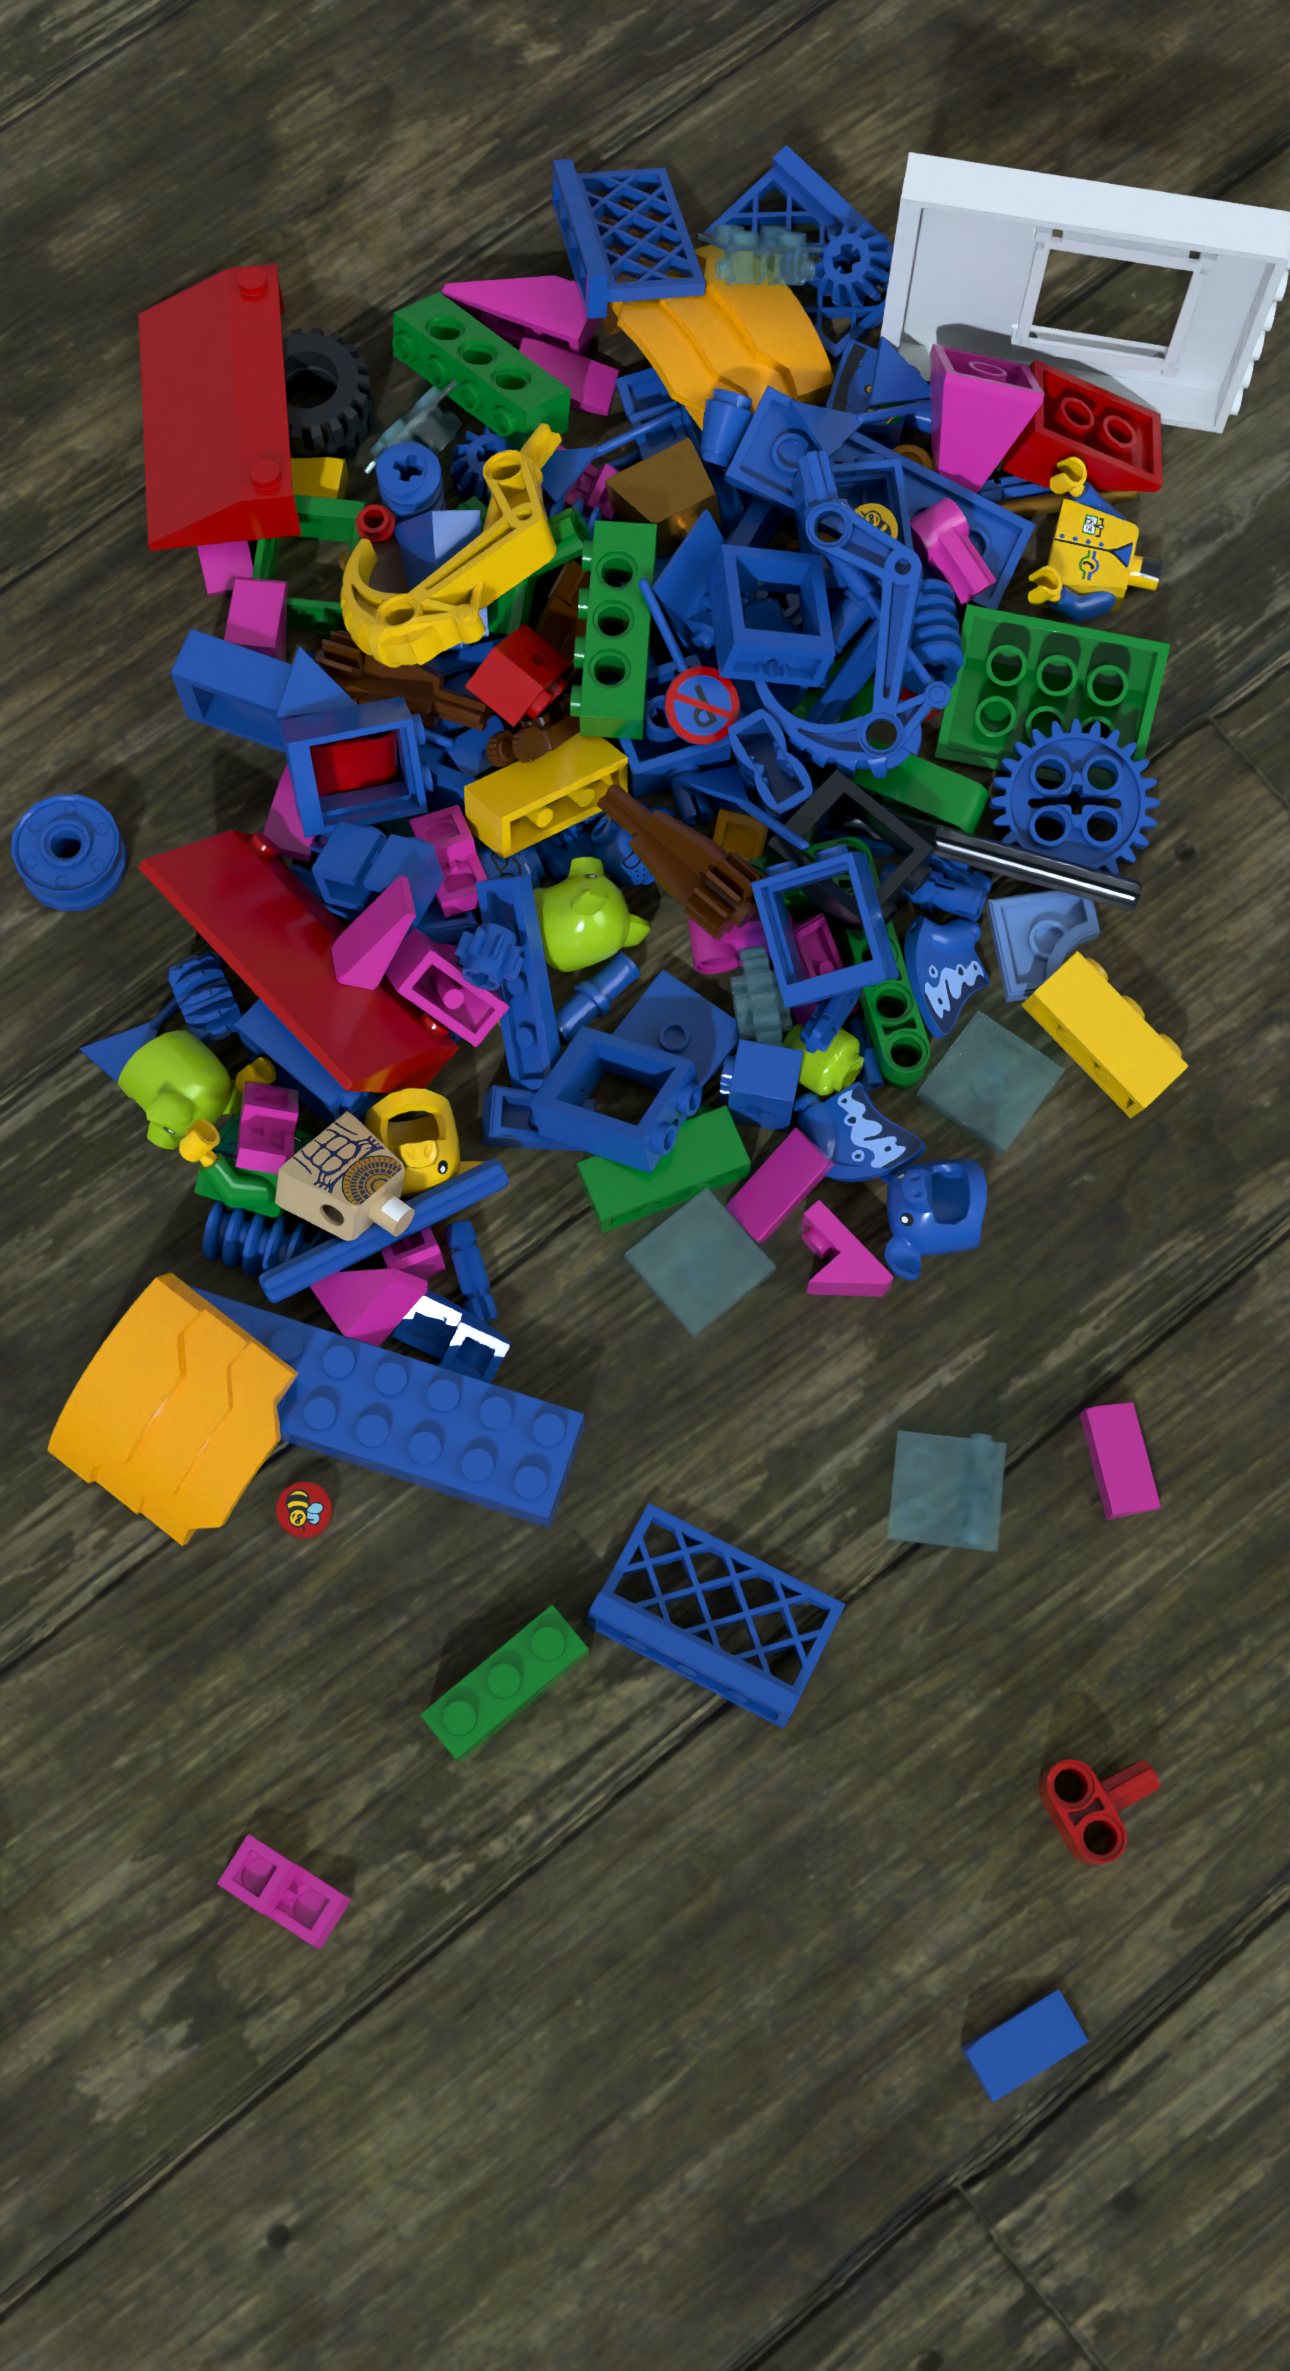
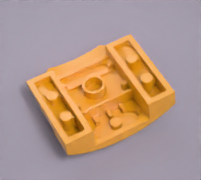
M726 239L694 250L706 282L705 295L608 302V305L618 317L617 325L646 356L665 385L671 399L685 406L701 430L703 429L705 399H711L714 388L732 391L751 398L750 412L753 414L767 386L801 403L815 406L826 403L835 380L833 371L821 340L805 310L785 282L766 262L748 248ZM673 270L665 274L673 279L688 278Z
M168 1273L156 1277L100 1347L61 1412L47 1451L88 1484L96 1481L134 1513L138 1514L141 1512L181 1546H184L189 1542L196 1529L218 1528L225 1525L242 1494L281 1440L277 1406L299 1373L173 1273Z

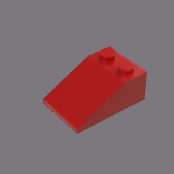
M1034 359L1029 368L1045 394L1043 402L1002 458V470L1013 474L1017 478L1025 479L1044 488H1050L1051 477L1063 473L1058 469L1057 463L1069 457H1077L1086 467V481L1095 490L1158 492L1163 486L1161 415Z

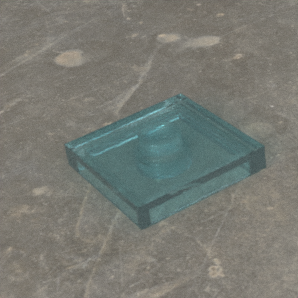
M978 1010L920 1087L917 1097L1004 1156L1060 1080L1065 1069Z
M707 1187L624 1254L625 1260L693 1339L776 1272V1266Z

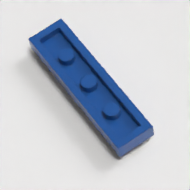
M526 874L486 879L475 882L482 924L494 923L509 929L517 937L516 946L523 948L520 957L524 959L516 982L504 979L502 985L497 990H494L510 1006L500 1018L511 1086L518 1089L536 1090L541 1087L561 1058L562 1053L531 876Z

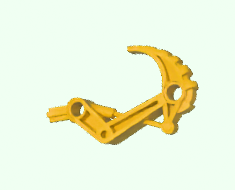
M541 423L520 451H502L491 456L486 461L483 467V476L489 488L491 499L482 534L409 593H385L369 587L370 575L378 558L369 539H361L344 571L340 600L345 627L360 650L368 655H372L376 661L388 667L397 668L401 665L419 664L420 666L462 642L470 644L482 638L485 633V626L479 611L550 562L557 552L543 505L541 486L543 474L541 469L562 442L559 433L551 432L549 425Z

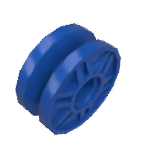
M79 794L55 795L37 802L21 816L12 834L11 855L28 891L43 905L59 911H84L104 903L119 889L127 872L128 851L112 814L98 801ZM80 848L75 856L60 858L65 850Z

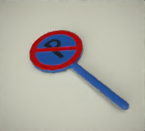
M645 578L639 579V589L680 673L672 679L665 692L664 712L667 723L678 737L688 743L707 745L718 742L728 735V727L738 720L740 701L736 687L729 678L719 677V672L715 668L697 666L689 669L648 581Z

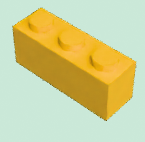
M579 732L554 750L535 759V761L527 763L517 761L464 786L466 823L471 833L498 856L505 859L601 812L602 810L597 806V803L606 794L607 789L611 785H619L628 793V757L603 737L580 736Z
M1077 951L1027 998L1021 1006L1131 1119L1158 1097L1188 1065L1181 1058L1182 1052L1178 1045L1168 1036L1158 1034L1144 1020L1145 1014L1142 1008L1130 997L1121 996L1107 982L1108 975L1102 966L1091 958H1084Z

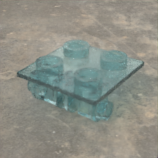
M715 225L714 234L698 233V239L724 250V258H717L715 275L717 279H724L727 285L752 284V281L754 285H761L766 275L768 285H776L778 283L780 285L803 286L806 281H812L815 277L814 260H808L809 252L822 253V247L806 241L805 233L790 232L789 227L761 226V235L757 232L744 231V227L736 225Z
M455 380L442 392L434 385L414 404V408L403 418L404 421L399 418L379 438V441L369 450L374 456V460L365 469L367 474L377 466V459L382 452L395 443L405 441L420 443L429 448L437 457L438 452L458 437L457 430L462 426L461 421L453 412L447 411L444 414L438 407L457 385Z
M898 1430L887 1539L997 1552L1006 1443L994 1442L993 1436L987 1434H971V1438L968 1439Z

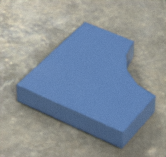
M1054 889L989 899L986 904L1006 1002L1029 998L1061 967L1064 958L1082 943L1096 939L1100 933L1093 900Z

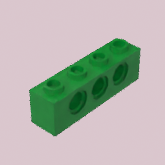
M437 292L394 312L393 355L516 449L521 450L541 423L549 425L551 432L559 433L560 435L568 431L571 389L443 294Z
M595 520L593 540H583L582 571H589L591 574L589 588L580 587L578 619L587 620L586 636H576L574 668H583L582 685H572L570 717H579L580 736L643 740L652 614L639 589L638 581L641 578H645L651 588L654 585L657 524ZM613 576H621L629 580L626 585L621 587L610 586L605 581ZM609 624H618L626 629L617 636H610L601 631L603 627ZM607 672L617 673L623 678L614 685H606L597 680L600 675Z

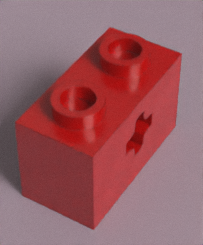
M524 623L494 646L465 687L510 725L515 727L527 715L535 720L547 706L550 707L568 685V682L562 676L572 663Z

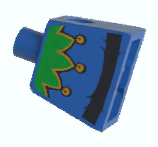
M848 338L825 408L859 414L925 400L868 405L878 350ZM911 365L920 375V371L917 369V367ZM931 410L863 423L856 432L892 450L901 445L906 427L931 434Z

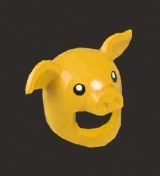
M403 1089L390 1093L368 1109L364 1115V1126L404 1165L405 1174L401 1197L412 1199L484 1163L483 1161H460L459 1138L455 1119L448 1099L427 1089ZM409 1111L432 1113L415 1120L388 1122L392 1117Z

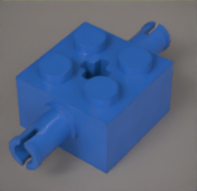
M649 647L643 740L610 739L613 746L628 757V787L632 797L638 799L671 789L682 816V823L689 827H696L694 817L697 815L701 825L710 821L715 815L713 808L710 807L706 793L673 783V778L729 767L731 755L729 736L726 735L722 740L715 743L698 745L688 743L674 733L666 720L664 699L665 692L672 679L680 673L674 661L657 666ZM697 654L684 658L689 669L701 666ZM623 678L612 680L603 684L614 685L620 682Z

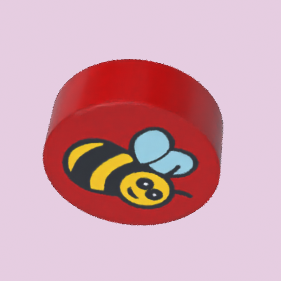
M298 1482L287 1487L282 1492L277 1501L276 1515L280 1525L291 1536L299 1539H311L321 1535L329 1527L333 1518V1505L328 1494L317 1484Z

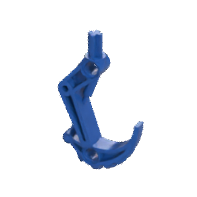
M827 449L818 452L815 450L806 453L804 456L797 457L809 508L802 512L806 534L812 546L820 554L828 558L857 601L864 600L879 621L872 712L865 716L837 724L808 722L792 715L782 707L773 695L768 682H754L766 711L777 721L782 732L789 738L788 742L799 753L807 752L812 755V762L821 768H825L828 763L836 765L837 770L849 778H855L858 769H871L875 779L886 778L888 770L903 764L911 754L917 756L922 743L921 724L932 709L940 710L947 707L951 700V691L945 683L940 681L934 682L910 648L923 579V567L919 556L912 549L875 527L849 506L848 499H839ZM831 516L841 518L845 522V530L839 540L826 543L817 538V528L823 519ZM867 576L883 583L881 605L872 594L876 589ZM908 662L926 689L924 693L903 701L901 696ZM879 721L890 722L897 730L895 743L885 750L872 748L868 741L870 728Z

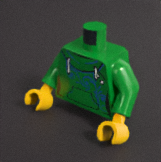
M259 1057L238 1073L235 1082L237 1090L243 1094L245 1081L266 1085L272 1084L276 1079V1070L267 1058ZM241 1108L219 1133L213 1124L206 1119L197 1120L186 1130V1136L180 1141V1154L190 1162H201L194 1193L221 1201L230 1208H243L272 1218L280 1217L284 1213L285 1209L275 1203L278 1174L235 1167ZM297 1126L294 1132V1155L315 1138Z

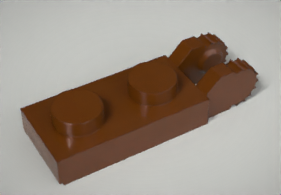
M571 693L559 696L535 720L527 715L520 721L522 727L513 733L508 730L498 731L490 737V740H487V745H485V752L487 753L489 763H492V766L502 767L513 763L517 759L518 762L522 761V763L532 762L579 733V717H570Z

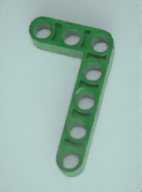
M842 837L809 846L807 851L801 854L813 864L817 862L815 853L828 848L846 845L848 853H866L876 891L881 886L872 854L868 846L859 839ZM766 856L747 861L767 878L765 869L770 866L766 863ZM841 874L830 878L856 899L850 875ZM797 888L782 893L786 909H789L790 914L819 907ZM834 920L847 967L863 963L862 960L865 957L872 956L866 936L860 941ZM891 920L886 929L900 978L863 988L858 1003L861 1008L862 1017L866 1022L872 1048L876 1051L883 1081L897 1089H909L917 1085L923 1078L931 1053L927 1034L911 989L905 962ZM883 1003H892L898 1006L903 1014L897 1018H886L878 1012L876 1007ZM897 1051L910 1052L915 1056L917 1064L912 1067L899 1066L893 1061L891 1055Z

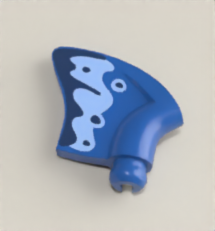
M919 916L910 924L906 932L904 954L909 982L920 1013L930 1033L935 1038H942L949 1034L966 1000L974 992L991 984L974 950L975 943L980 939L981 929L976 921L969 918L956 919L944 925H939L923 916Z
M861 1082L845 1088L822 1103L819 1096L815 1093L803 1094L794 1103L793 1110L799 1116L797 1122L804 1135L836 1163L824 1177L826 1179L839 1182H860L879 1178L910 1164L925 1153V1143L911 1132L887 1119L875 1107Z

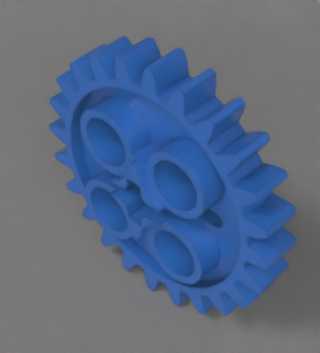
M1079 719L1073 720L1068 733H1063L1061 726L1057 721H1054L1050 726L1049 738L1047 739L1040 731L1034 729L1030 734L1032 748L1019 741L1013 747L1019 762L1008 758L1003 759L1000 767L1010 777H997L993 781L992 787L1004 793V796L991 799L989 808L1003 811L1004 815L993 821L992 829L1008 830V834L1001 841L1003 843L1016 845L1017 847L1098 870L1102 869L1105 872L1118 875L1119 871L1116 860L1118 859L1123 864L1131 866L1136 858L1129 846L1144 850L1149 841L1139 831L1153 830L1157 825V821L1145 815V812L1152 811L1160 805V800L1146 797L1145 795L1146 792L1155 787L1158 783L1157 779H1142L1140 775L1150 763L1149 760L1144 759L1133 763L1130 756L1137 744L1133 742L1122 749L1119 748L1116 744L1120 731L1117 729L1107 739L1100 737L1101 727L1098 721L1093 724L1088 733H1082ZM1042 767L1055 769L1061 776V786L1052 790L1044 789L1036 781V770ZM1096 767L1107 770L1112 776V787L1106 790L1094 788L1088 781V770ZM1070 793L1076 794V799L1079 803L1117 800L1120 803V807L1112 809L1107 806L1085 805L1078 815L1072 814V809L1069 805L1057 804L1041 808H1031L1028 805V801L1037 799L1042 802L1063 803ZM1041 818L1055 820L1061 829L1060 838L1055 841L1043 840L1035 831V822ZM1094 818L1107 821L1112 827V839L1104 842L1093 839L1088 833L1087 822Z

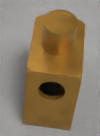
M689 437L605 479L612 514L617 512L619 522L657 524V556L666 557L676 552L704 510L710 512L718 529L721 526L715 490Z

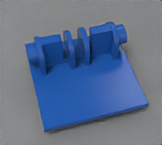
M708 510L702 512L651 588L689 656L696 654L699 649L708 652L711 647H715L707 577L721 544H726ZM740 588L742 609L745 606L743 599H748L753 589Z

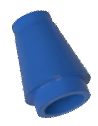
M714 388L711 399H705L701 454L699 457L701 462L728 469L730 459H732L754 415L750 412L751 398L732 391Z

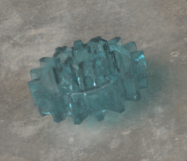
M763 945L739 949L741 975L730 977L733 1008L740 1039L753 1038V1042L783 1047L782 1032L793 1031L790 1008H785L775 970H770L766 948Z

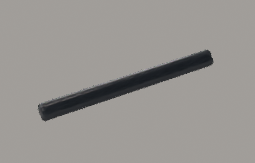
M845 808L840 812L838 826L841 829L885 841ZM888 810L934 848L932 855L1128 911L1134 910L1138 904L1142 884L1137 880Z

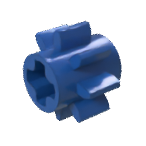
M483 923L480 927H477L475 934L466 931L462 933L454 954L459 957L456 965L463 968L461 975L468 983L484 990H497L502 985L504 979L516 982L524 959L520 957L523 948L516 946L517 937L509 929L494 923Z

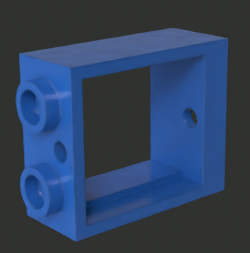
M867 454L856 458L854 463L835 464V460L829 458L838 492L879 488L881 505L889 509L897 521L898 534L896 540L913 550L901 458L885 460L882 454ZM799 470L791 483L800 553L821 555L812 546L806 534L802 512L809 508ZM834 567L823 568L828 601L844 600L846 596L843 593L848 588Z
M721 544L707 577L719 677L820 687L836 655L821 555ZM740 588L798 594L804 634L745 628Z
M191 629L170 672L187 718L285 753L279 721L296 717L276 718L292 664Z
M404 696L279 721L297 815L305 838L334 832L340 821L363 826L428 812L425 793L433 791L432 776L427 760H419L417 746L426 744L424 727L419 713L411 715ZM396 729L404 781L319 798L309 746Z
M846 845L828 848L815 853L816 863L798 868L796 861L777 864L765 869L767 878L751 883L785 1008L801 1007L900 978L866 853H848ZM849 872L873 960L805 979L782 893Z
M259 998L234 1025L249 1059L254 1062L259 1057L267 1058L276 1070L275 1081L283 1088L299 1090V1101L328 1126L347 1111L364 1125V1115L368 1109L374 1106L373 1103L377 1100L375 1092L346 1091Z
M582 1025L530 1101L540 1136L652 1173L661 1157L668 1155L673 1149L677 1132L686 1118L694 1115L698 1110L702 1099V1087L699 1085L693 1060ZM605 1071L661 1089L637 1126L582 1108Z

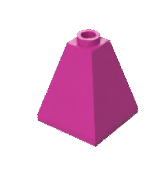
M936 344L932 345L930 352L932 471L976 494L1042 405L1045 394L1028 365Z

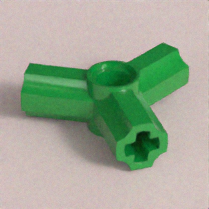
M473 496L468 501L460 503L456 510H480L482 534L488 505L480 498ZM571 507L548 518L557 548L555 557L487 605L489 635L502 638L509 636L524 623L528 626L534 588L541 581L545 572L582 556L583 540H592L588 525L584 522L578 510Z

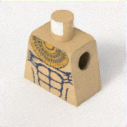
M348 1111L279 1168L275 1203L281 1208L345 1241L357 1239L374 1223L397 1237L406 1230L415 1213L413 1208L399 1199L405 1174L403 1163Z

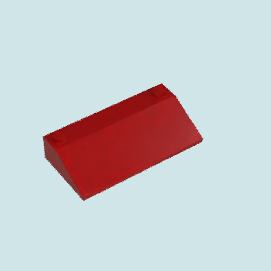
M277 264L227 268L138 314L147 529L150 551L301 535V526L293 490L281 314H285V305Z
M230 830L146 858L138 866L141 872L346 1091L393 1093L407 1088L425 1089L460 1048L448 1035L450 1029L398 993L385 973L374 990L344 985L336 980L331 948L347 928L277 856L280 853V849L264 834L255 832L253 835Z

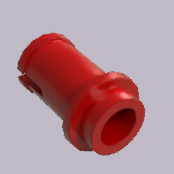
M380 504L364 507L358 513L355 520V528L359 537L370 540L378 559L392 557L397 551L394 544L398 545L394 533L396 521L393 513L387 507Z

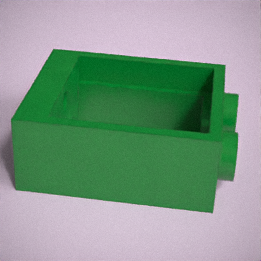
M294 495L301 526V535L289 537L350 543L348 563L352 552L362 539L355 528V520L358 513L366 507V502ZM282 537L258 540L252 578L275 580ZM287 597V630L289 628L309 629L323 636H331L332 630L348 632L342 616L341 602Z

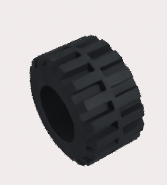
M302 328L292 329V336L286 338L282 336L287 403L298 393L311 389L325 390L333 395L325 403L313 408H297L287 404L291 458H338L342 454L350 458L357 452L355 443L364 444L369 437L367 427H373L374 403L366 363L363 358H359L358 349L351 342L344 345L341 335L332 332L329 337L324 336L323 329L312 328L311 333L307 334L302 333Z

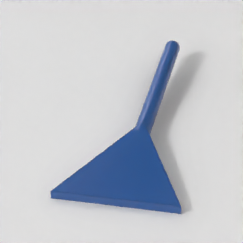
M882 336L879 340L868 405L931 399L930 385Z
M931 399L859 414L792 400L789 401L788 405L818 450L827 449L830 458L863 423L931 410Z
M674 408L597 447L555 450L541 469L543 474L542 489L557 506L593 459L681 417V409Z
M298 647L276 718L306 716L360 705L310 656ZM424 728L427 741L446 748L454 746L452 738Z
M737 765L673 778V783L737 803L740 808L801 851L809 849V843L748 800Z
M217 954L216 956L218 957L219 962L222 965L225 962V960L219 954ZM176 997L151 1022L79 1049L117 1083L124 1066L134 1053L151 1040L157 1038L160 1027L180 1008Z

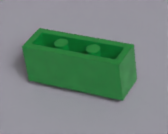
M707 1105L699 1107L694 1115L686 1118L677 1132L673 1149L668 1155L661 1157L652 1173L589 1152L584 1155L585 1160L577 1162V1170L584 1193L601 1234L747 1178L750 1173L751 1161L727 1105L714 1110L712 1106Z
M551 1605L420 1714V1716L455 1760L461 1764L590 1655L589 1649L556 1608Z

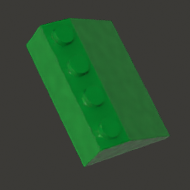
M966 604L960 632L964 664L957 672V682L950 689L951 700L947 707L944 708L934 757L1003 771L1000 765L1004 758L1019 762L1013 751V747L1018 741L1032 748L1030 740L1032 730L1037 729L1047 739L1049 738V729L1052 722L1057 721L1063 733H1068L1073 720L1079 719L1082 733H1088L1096 721L1100 722V737L1107 739L1116 729L1119 730L1120 734L1116 745L1122 749L1128 744L1135 742L1137 746L1130 758L1133 763L1144 760L1170 644ZM1042 767L1035 772L1036 778L1062 783L1061 776L1053 768ZM1100 767L1088 770V781L1094 788L1106 790L1112 787V776L1107 770Z

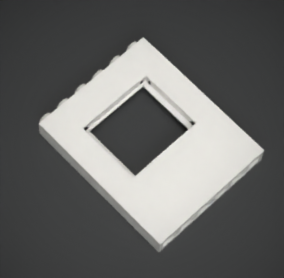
M909 152L880 338L883 336L910 365L917 367L920 371V376L929 385L930 352L933 344L1028 365V367L1036 359L1161 415V424L1222 433L1229 414L1238 415L1243 388L1249 387L1254 360L1258 361L1262 352L1265 331L1270 332L1277 301L1281 302L1284 297L1290 270V212ZM1053 229L1063 230L1062 238L1053 237ZM1050 249L1193 271L1169 347L1032 325ZM1190 250L1200 252L1199 259L1189 258Z

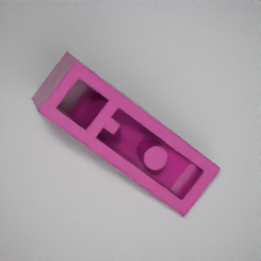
M555 275L445 283L442 289V294L503 340L520 346L522 338L525 337L548 343L584 357L601 321V318L587 319L576 281H569Z

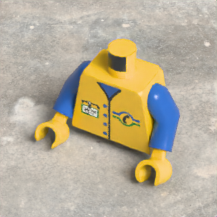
M1069 457L1058 462L1057 467L1063 473L1051 477L1050 488L1056 494H1063L1069 491L1068 499L1063 498L1047 566L1029 575L1028 579L1036 583L1038 587L1028 592V600L1032 605L1051 608L1070 621L1079 623L1119 610L1127 585L1155 591L1163 561L1134 555L1139 528L1135 524L1128 522L1086 481L1087 470L1079 458Z

